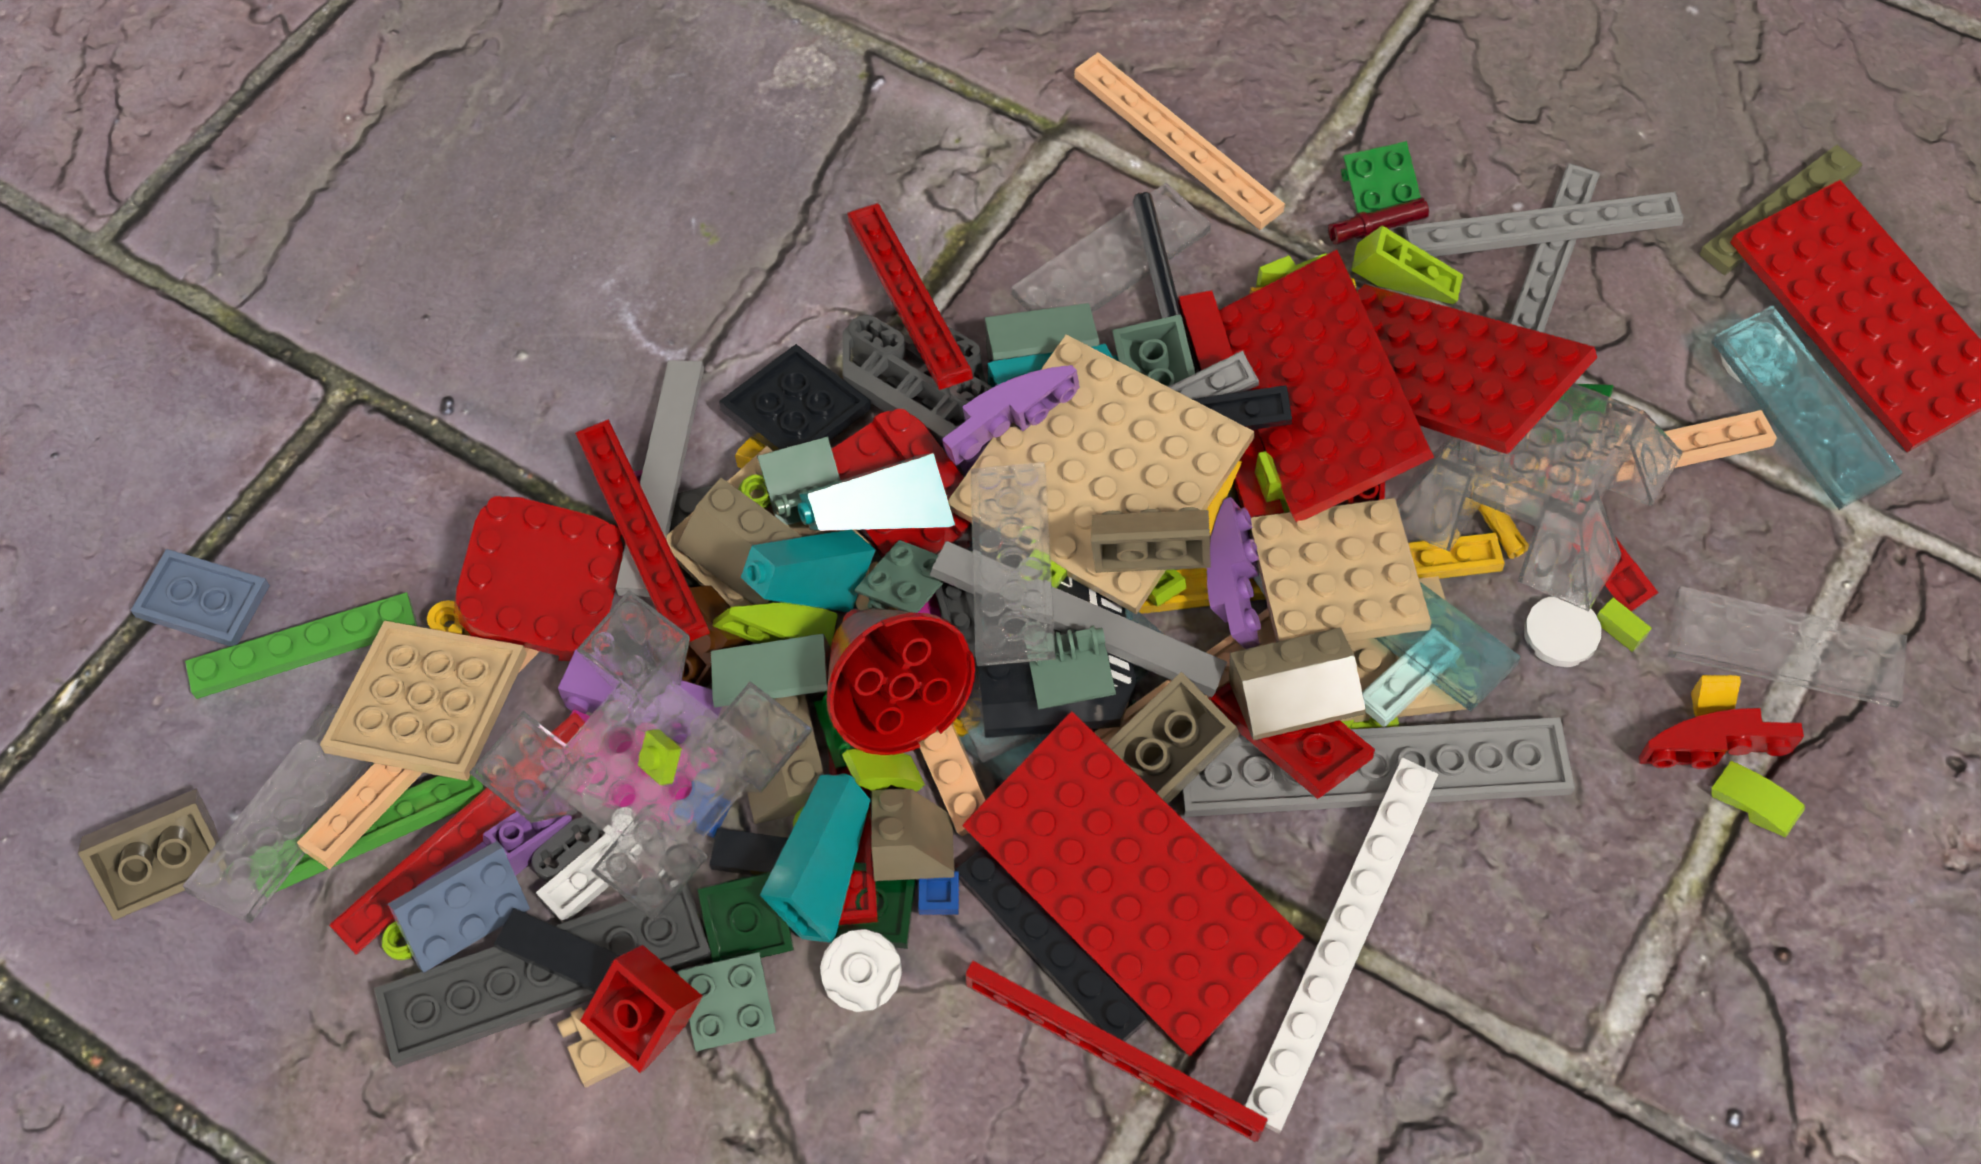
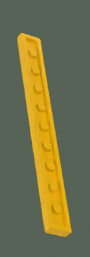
M1496 532L1408 543L1418 578L1439 576V579L1500 572L1505 565ZM1207 568L1176 570L1185 577L1187 588L1158 607L1147 598L1138 614L1210 606L1207 589ZM1253 578L1249 579L1254 593L1250 601L1266 599Z

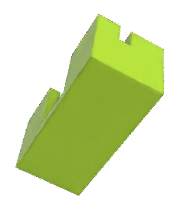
M1612 598L1597 614L1601 628L1631 652L1647 638L1652 629L1615 598Z

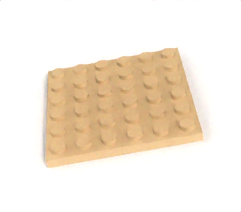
M1065 335L1041 370L1072 365L1077 370L1080 386L1074 397L1068 402L1060 403L1050 410L1046 418L1037 425H1031L1022 431L1013 422L1003 435L996 438L993 437L949 498L948 503L951 512L1032 556L1035 550L1039 551L1066 569L1068 577L1137 614L1166 570L1096 573L1091 545L1092 515H1101L1106 511H1120L1123 514L1140 513L1145 509L1172 512L1185 507L1206 510L1254 439V431L1096 349Z

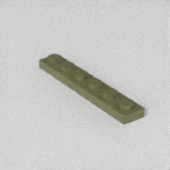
M1836 144L1705 244L1699 255L1724 276L1745 261L1730 243L1735 234L1838 180L1846 183L1859 172L1863 164Z

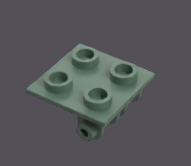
M828 437L757 456L774 515L786 525L802 521L798 511V504L802 503L799 494L841 481Z
M899 540L857 586L855 592L869 597V609L888 610L889 606L901 611L919 612L944 583L930 576L931 569L938 555Z
M1092 625L1090 629L1075 631V633L1067 630L1068 634L1060 635V632H1056L1054 637L1049 636L1037 639L1035 636L1033 641L1025 642L1038 709L1116 695L1102 627L1095 629V626Z
M759 952L678 971L681 978L703 995L689 1019L695 1051L776 1033Z

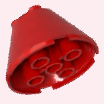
M877 608L849 611L844 616L843 623L837 629L831 644L827 709L833 726L852 747L869 754L896 755L921 747L920 741L928 738L937 730L940 734L943 733L955 721L966 705L975 677L973 653L970 651L964 635L952 623L939 616L928 613Z

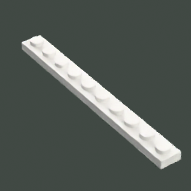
M1401 758L1246 1102V1107L1268 1118L1265 1127L1278 1134L1283 1128L1437 779V773L1407 759Z

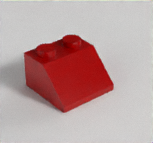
M641 945L614 959L580 1021L641 1073L683 1030L703 995L644 945Z

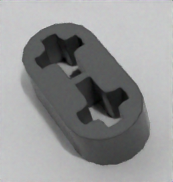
M576 818L538 847L532 857V866L541 880L549 882L601 838L595 822L588 818ZM581 831L585 835L588 834L590 840L585 844L582 841L577 842L575 835ZM550 856L553 860L557 859L559 866L555 869H552L550 866L546 867L544 860Z

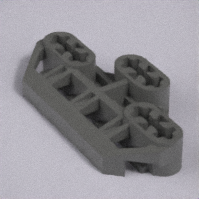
M862 315L854 318L843 331L844 380L884 412L894 411L895 409H905L908 411L909 414L918 418L926 426L938 444L945 449L942 439L966 421L962 407L980 394L993 388L985 380L979 345L948 327L972 369L973 379L939 390L915 344L907 343L901 332L871 315ZM851 349H852L853 357H854V358H852V361H853V362L850 361V359H851ZM880 374H882L883 376L888 378L886 380L887 383L883 382L877 377ZM915 396L921 398L923 400L922 405L914 401L912 398H914ZM953 418L959 423L958 426H955L948 421Z

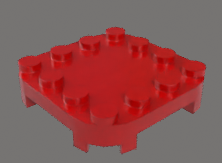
M492 497L487 505L480 510L474 522L457 585L454 613H456L459 623L470 633V636L523 645L525 648L558 655V661H571L576 649L587 653L591 652L595 647H598L608 623L623 558V543L620 539V530L615 525L609 524L607 521L593 515L522 497Z

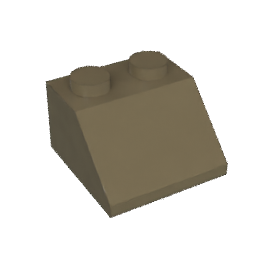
M912 789L872 790L874 881L954 877L953 827L949 813Z

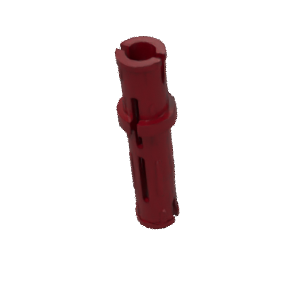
M1420 197L1375 212H1359L1353 218L1329 224L1328 234L1334 245L1352 239H1364L1382 225L1387 229H1391L1413 221L1427 219L1429 216V206L1424 201V198Z

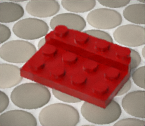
M895 409L894 411H887L876 415L873 422L831 449L840 480L922 454L934 453L947 500H949L964 479L926 426L905 409ZM951 512L955 525L950 527L861 530L882 558L899 540L939 554L945 542L954 543L965 534L971 522Z

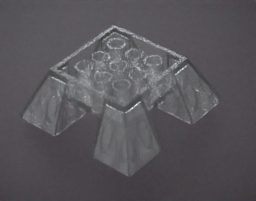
M1574 383L1509 454L1450 436L1433 453L1434 458L1422 463L1416 469L1395 501L1405 533L1449 552L1480 504L1536 526L1518 582L1589 612L1621 558L1620 548L1601 499L1609 489L1652 507L1683 452L1644 410Z
M628 590L577 649L581 656L614 690L570 741L565 744L530 715L522 711L469 773L530 823L577 813L614 843L591 871L655 922L708 858L697 847L698 844L742 792L762 793L813 729L752 682L745 686L720 717L680 687L690 636ZM660 729L671 740L678 734H687L686 740L678 745L682 750L672 784L659 785L650 776H646L645 772L638 766L639 754L642 749L645 733L648 730ZM624 741H632L628 750L622 753L616 752L619 744ZM682 787H692L688 797L681 800L675 799L679 789ZM636 794L635 800L631 805L620 807V802L624 796Z

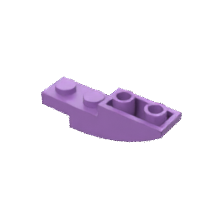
M1072 365L1030 372L1001 383L971 400L962 407L966 421L942 439L948 458L957 466L964 459L973 458L980 451L981 446L993 437L996 438L1003 435L1013 422L1022 431L1031 425H1037L1042 422L1050 410L1060 403L1068 402L1074 397L1080 388L1077 370Z
M1230 497L1223 500L1211 534V568H1207V589L1210 608L1225 623H1229L1231 636L1244 649H1249L1260 645L1257 631L1261 629V624L1256 611L1251 607L1250 598L1254 596L1249 581V579L1259 576L1256 563L1259 560V555L1257 554V545L1250 537L1249 529L1253 528L1251 516L1245 507L1240 508Z
M547 791L483 833V842L419 885L495 841L504 848L516 876L532 862L533 854L538 847L571 822L572 817Z

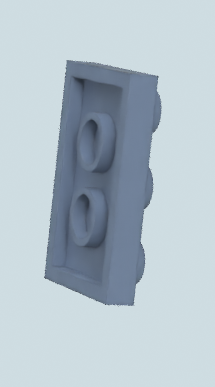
M166 549L133 605L131 612L136 618L231 647L238 645L270 585L266 578Z
M497 841L388 903L409 950L423 973L503 926L514 908L521 912H526L530 909L504 848Z

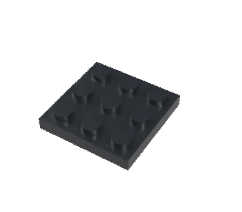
M797 344L719 401L720 410L763 445L768 446L772 451L828 437L830 442L871 410V400Z

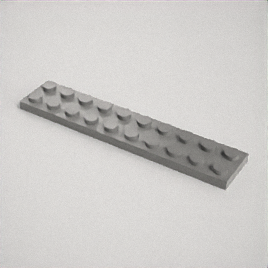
M1561 717L1351 729L1375 749L1374 757L1319 799L1308 792L1244 736H1238L1181 792L1184 817L1380 806L1401 758L1438 774L1426 803L1570 795L1574 791L1575 786Z

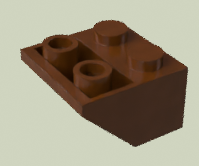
M712 585L690 588L708 626L709 634L674 649L661 621L648 640L651 650L679 682L686 681L707 687L712 683L711 651L752 644L749 640L712 626L714 619L731 607Z

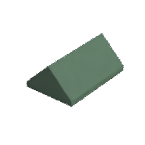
M1089 303L985 317L987 359L990 360L1054 352L1065 335L1090 347L1099 346V339Z
M1181 314L1112 330L1119 362L1167 387L1195 374Z
M824 634L711 651L714 708L827 691L831 647Z

